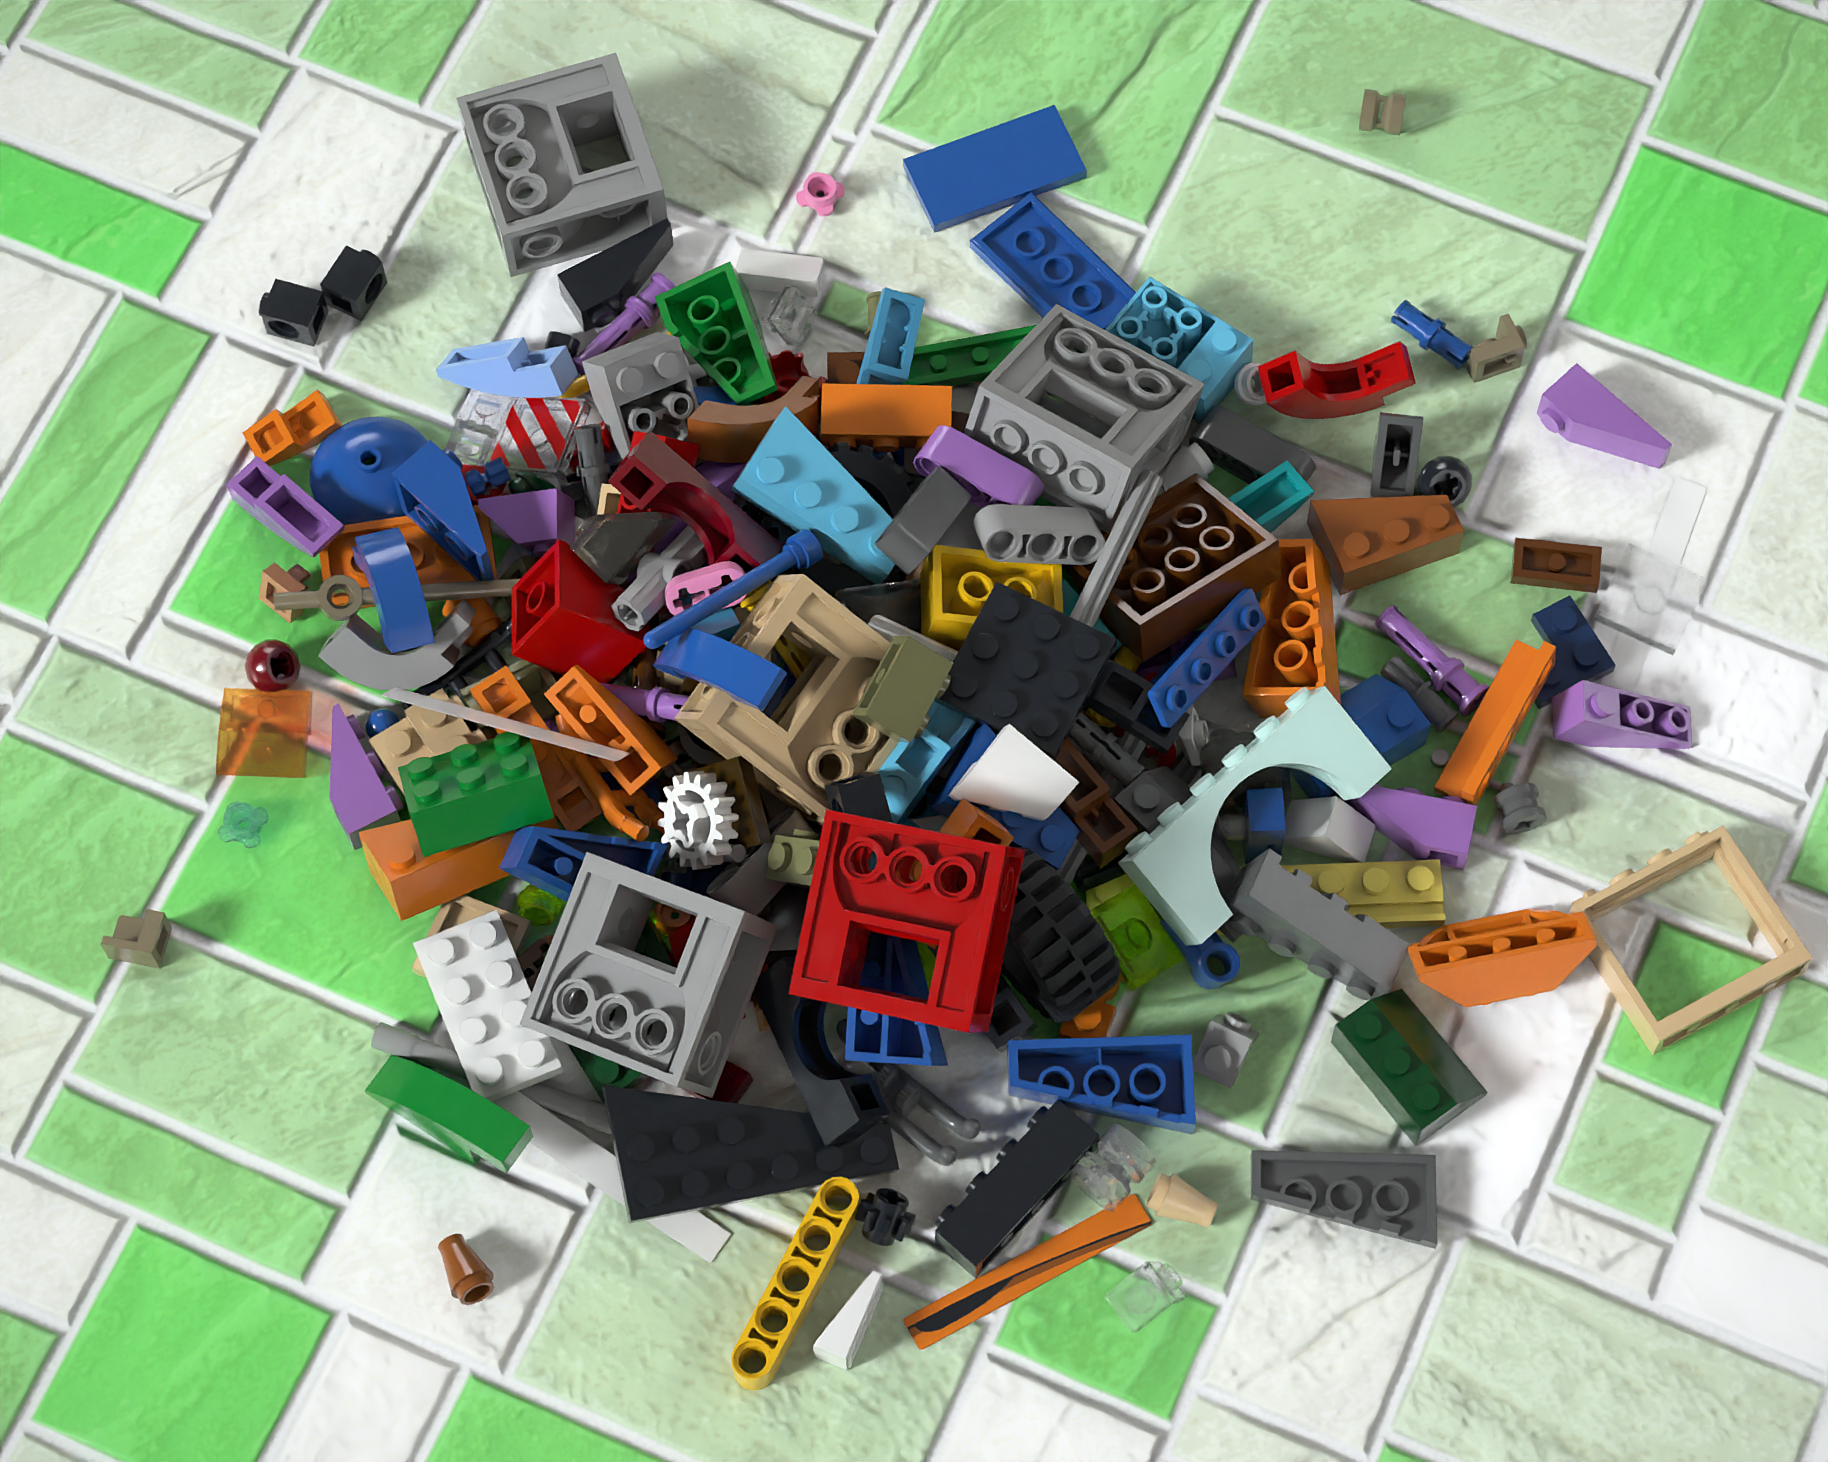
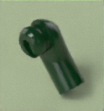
M529 470L518 471L515 473V478L508 484V489L512 494L556 488L551 482Z

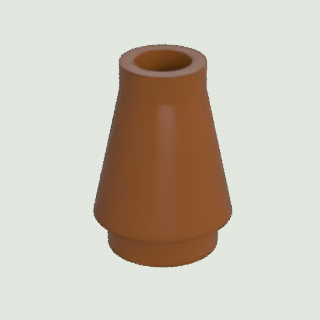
M453 1234L444 1238L439 1243L438 1249L442 1255L451 1295L459 1299L463 1305H472L488 1297L494 1289L492 1282L493 1272L466 1243L462 1234Z

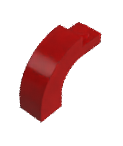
M1400 341L1358 359L1343 363H1314L1295 350L1258 366L1266 404L1279 413L1302 419H1330L1373 410L1385 405L1383 397L1416 384L1407 347Z

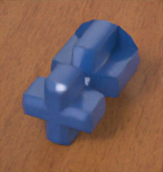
M501 457L486 463L485 472L482 474L476 469L465 473L467 483L475 496L486 492V483L488 482L497 487L511 480Z

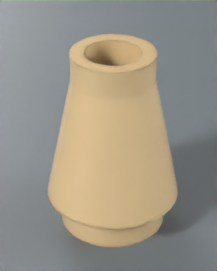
M1160 1173L1150 1192L1146 1207L1155 1210V1216L1199 1224L1208 1228L1217 1210L1218 1202L1207 1198L1174 1173L1171 1176Z

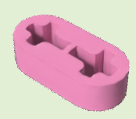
M725 561L680 574L672 578L666 586L665 599L667 608L670 613L676 616L723 588L717 587L722 584V576L730 575V578L734 581L746 573L737 563ZM687 588L690 594H694L691 596L692 603L684 605L681 600L674 601V599L679 597L678 590ZM744 595L743 597L739 598L738 600L734 601L733 603L729 604L724 608L734 606L740 603L746 597V595Z

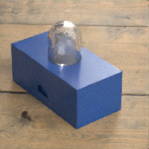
M1282 788L1247 789L1242 814L1223 815L1216 820L1214 831L1221 840L1242 841L1244 864H1248L1269 848L1281 856L1286 833Z

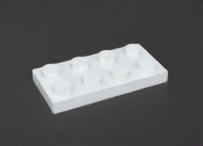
M497 910L413 943L472 1091L492 1102L564 1073L550 1037L520 1025L531 996V991Z

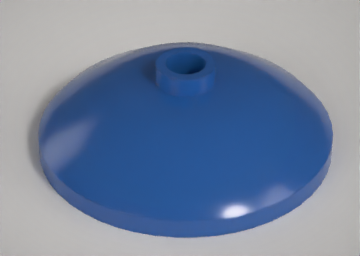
M365 417L342 425V427L324 439L313 457L310 467V487L315 501L343 525L407 516L402 510L392 473L428 441L411 425L389 417ZM366 459H377L372 465L363 464Z

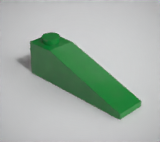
M731 261L655 296L667 331L672 336L679 337L681 346L737 406H744L778 390L761 324L751 295Z

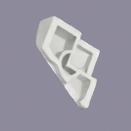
M1008 724L1004 726L981 758L970 766L948 796L955 801L960 802L964 798L969 802L989 806V809L1001 812L1012 811L1020 813L1023 817L1043 821L1066 799L1079 781L1012 725Z

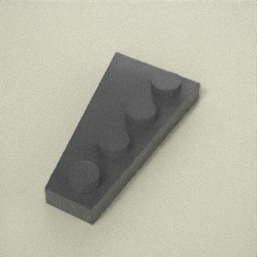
M1251 1151V1200L1436 1249L1438 1244L1436 1155Z

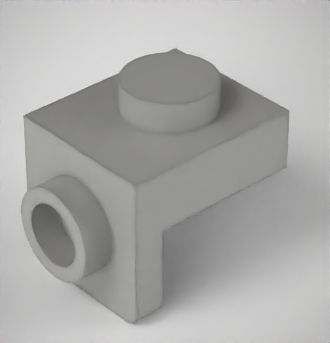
M1227 1012L1226 1016L1217 1014L1211 1020L1195 1055L1193 1071L1231 1088L1259 1032L1251 1029L1252 1023L1238 1014Z

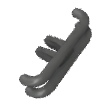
M842 1019L838 1022L836 1031L846 1046L847 1019ZM865 1062L878 1073L874 1081L890 1112V1115L884 1118L882 1122L889 1124L891 1129L932 1161L943 1166L954 1164L958 1153L953 1146L941 1145L906 1117L918 1104L951 1131L967 1139H973L978 1136L981 1131L980 1122L974 1118H964L895 1063Z

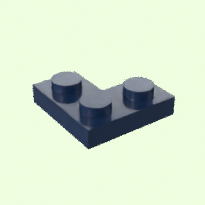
M1570 595L1532 615L1531 622L1543 641L1556 646L1555 665L1534 702L1538 709L1551 704L1554 696L1582 680L1595 682L1614 671L1616 664Z

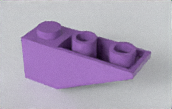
M1585 680L1578 682L1552 698L1554 739L1587 747L1690 749L1692 747L1690 706Z
M338 703L332 709L329 799L354 850L362 847L358 832L401 822L397 811L404 807L393 785L384 788L378 777L384 773V770L374 750L371 749L365 753L359 740L365 738V735L354 714L346 717Z
M1378 783L1371 787L1361 798L1344 801L1374 823L1376 830L1416 860L1440 859V864L1443 867L1464 869L1470 848L1476 805L1467 804L1464 799L1455 796L1436 798L1423 795L1421 791L1414 788L1402 787L1395 790L1380 787Z

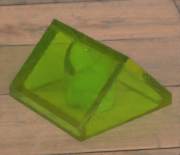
M1136 884L1090 910L1091 915L1104 930L1107 940L1111 942L1115 950V956L1119 959V968L1121 969L1119 981L1127 994L1185 959L1160 925V922L1164 920Z

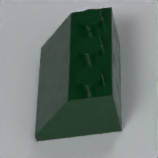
M1402 988L1370 999L1335 1024L1331 1043L1415 1146L1422 1143L1488 1093Z

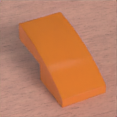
M316 390L284 414L275 409L242 433L255 457L258 456L268 466H271L318 444L329 434L342 427V424L325 394Z

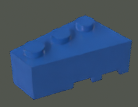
M987 724L969 733L930 806L932 810L947 819L959 804V801L953 800L948 795L970 766L981 758L997 737ZM970 802L998 820L1014 837L1009 844L1010 847H1023L1032 850L1033 854L1041 856L1046 864L1052 866L1056 871L1061 868L1080 831L1059 806L1048 818L1039 821L1023 817L1020 813L1012 811L1001 812L989 809V806Z
M537 826L522 827L516 829L499 869L567 902L586 852L654 877L668 844L647 841L638 842L628 838L593 835Z
M870 931L860 985L928 1000L929 989L917 942L911 939ZM848 1007L845 1060L948 1066L938 1026Z

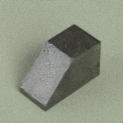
M664 512L598 514L596 517L588 518L581 524L576 532L578 538L570 548L605 583L622 584L639 565L643 556L655 547L678 519L672 513Z

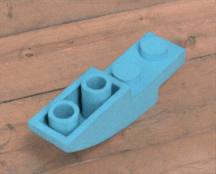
M934 700L927 712L930 719L924 732L918 738H913L911 743L899 742L877 772L881 776L893 823L899 824L907 819L926 794V788L977 722L936 703Z

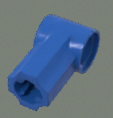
M1165 920L1160 922V925L1190 965L1191 975L1200 987L1207 990L1217 989L1236 976L1240 968V957L1231 945L1222 941L1216 931L1202 944L1186 946ZM1208 956L1217 957L1222 961L1224 965L1223 976H1216L1208 970L1206 963Z

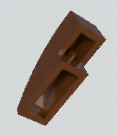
M1067 738L1057 758L1053 761L1079 781V783L1059 807L1080 830L1076 839L1101 869L1126 851L1125 847L1137 836L1138 828L1110 797L1111 788Z

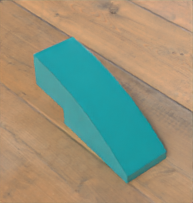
M1285 461L1228 499L1268 532L1272 533L1313 496L1314 490L1288 461Z

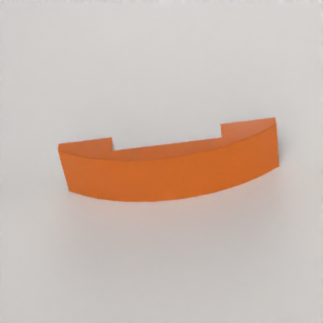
M504 666L469 690L483 712L549 730L507 666ZM494 728L498 735L506 732L505 730ZM530 738L550 806L563 828L567 831L577 832L604 813L603 809L573 764L567 761L561 746Z

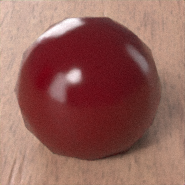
M267 639L251 649L247 654L244 667L248 681L257 690L268 694H279L289 689L297 681L301 665L297 652L288 643L277 639Z

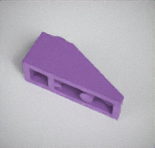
M1578 363L1571 367L1541 396L1537 415L1540 417L1541 422L1549 431L1559 433L1567 441L1658 469L1666 463L1672 444Z

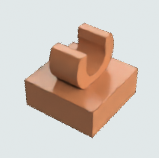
M274 562L262 571L259 599L275 611L273 593L308 591L309 588L303 582L308 580L311 574L299 564L294 565L286 572ZM303 609L277 610L275 612L287 622L292 623L302 615Z

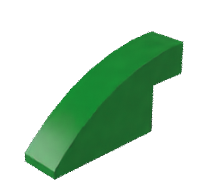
M391 1055L365 1089L366 1094L474 1165L482 1157L507 1174L534 1137L530 1125L483 1096L429 1068L395 1055Z

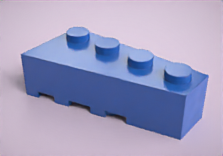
M1191 1035L1008 1040L1009 1096L1051 1105L1059 1099L1070 1109L1193 1134L1196 1126Z

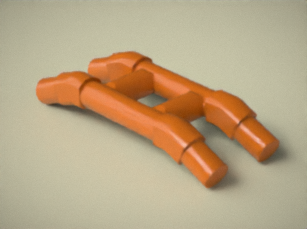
M561 714L555 717L559 733L581 739ZM561 746L563 755L570 764H573L603 809V815L612 827L621 833L628 834L638 842H642L647 838L650 831L649 827L665 834L664 827L658 826V820L664 818L665 812L655 804L653 799H649L643 789L630 796L618 782L622 789L611 791L600 774L602 772H609V770L597 756H588L587 753ZM625 806H634V812L641 821L636 819L635 815L628 811Z

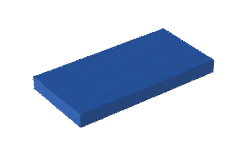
M1055 105L903 159L904 170L934 233L1018 203L1030 192L1037 196L1087 177V169Z
M1032 192L970 240V248L1042 318L1057 304L1105 330L1136 293ZM1074 348L1078 353H1082L1080 350Z

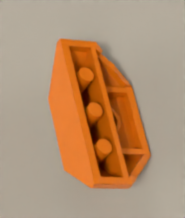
M1524 909L1440 926L1426 935L1419 943L1410 945L1408 947V955L1421 983L1467 1008L1555 990L1597 946V942L1584 912L1572 911L1566 914L1556 910Z

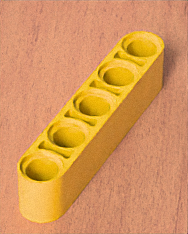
M832 1177L821 1185L733 1349L731 1361L734 1377L744 1389L751 1391L761 1390L773 1380L857 1221L855 1220V1215L860 1204L859 1193L855 1184L848 1178ZM836 1195H843L850 1199L851 1204L843 1211H835L827 1206V1202ZM814 1235H823L830 1240V1244L822 1251L810 1250L805 1244ZM792 1275H802L809 1281L805 1289L797 1292L788 1290L784 1283ZM771 1315H779L787 1320V1325L779 1332H769L762 1325L766 1318ZM756 1355L766 1361L765 1367L758 1373L750 1374L741 1369L742 1362L749 1356Z

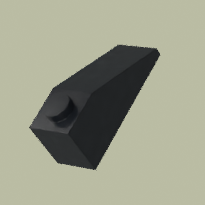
M667 218L557 274L561 296L584 332L595 327H604L610 324L616 316L620 315L625 310L626 300L638 293L673 247L671 223Z

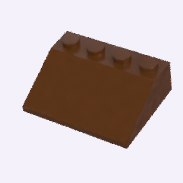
M1195 473L1155 498L1099 616L1114 636L1139 659L1145 662L1215 619L1243 588L1252 589L1255 594L1281 578L1279 540ZM1112 529L1108 533L1104 532L1103 530H1100L1105 542L1107 541ZM1096 561L1086 565L1062 564V566L1082 591Z

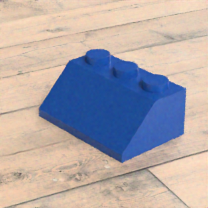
M1375 674L1340 695L1342 708L1389 766L1426 744L1431 723L1408 692L1400 686ZM1287 768L1309 799L1339 797L1331 787L1320 779L1306 772Z

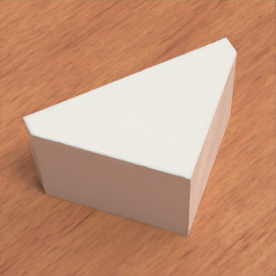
M1337 796L1291 800L1285 817L1286 833L1283 844L1346 863L1365 862L1376 825Z

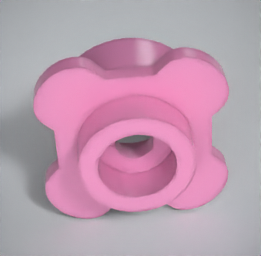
M815 172L810 174L805 180L803 190L797 192L796 201L799 206L813 208L819 216L825 217L833 213V205L838 198L844 196L845 189L842 183L835 182L830 175ZM824 193L822 197H818L816 194Z

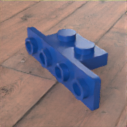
M1243 588L1203 632L1196 631L1150 681L1154 686L1148 691V697L1162 727L1171 728L1265 625V617L1252 589Z

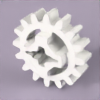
M693 771L684 772V775L674 776V786H665L663 789L668 798L667 802H659L658 805L665 812L664 818L658 820V826L665 829V834L661 838L662 843H671L672 847L669 856L671 858L680 857L681 867H692V870L711 868L712 865H721L723 863L722 855L732 852L731 845L728 842L729 839L738 837V833L732 829V822L739 820V815L731 812V806L735 802V798L725 797L724 793L727 784L726 782H716L715 773Z

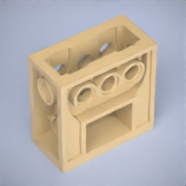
M778 575L729 642L765 658L782 634L812 658L786 696L770 718H768L758 709L736 701L726 692L700 682L674 719L724 758L744 757L753 765L756 781L759 785L788 807H796L810 824L823 826L826 809L831 810L824 785L862 772L877 773L899 743L852 715L890 642L806 575Z

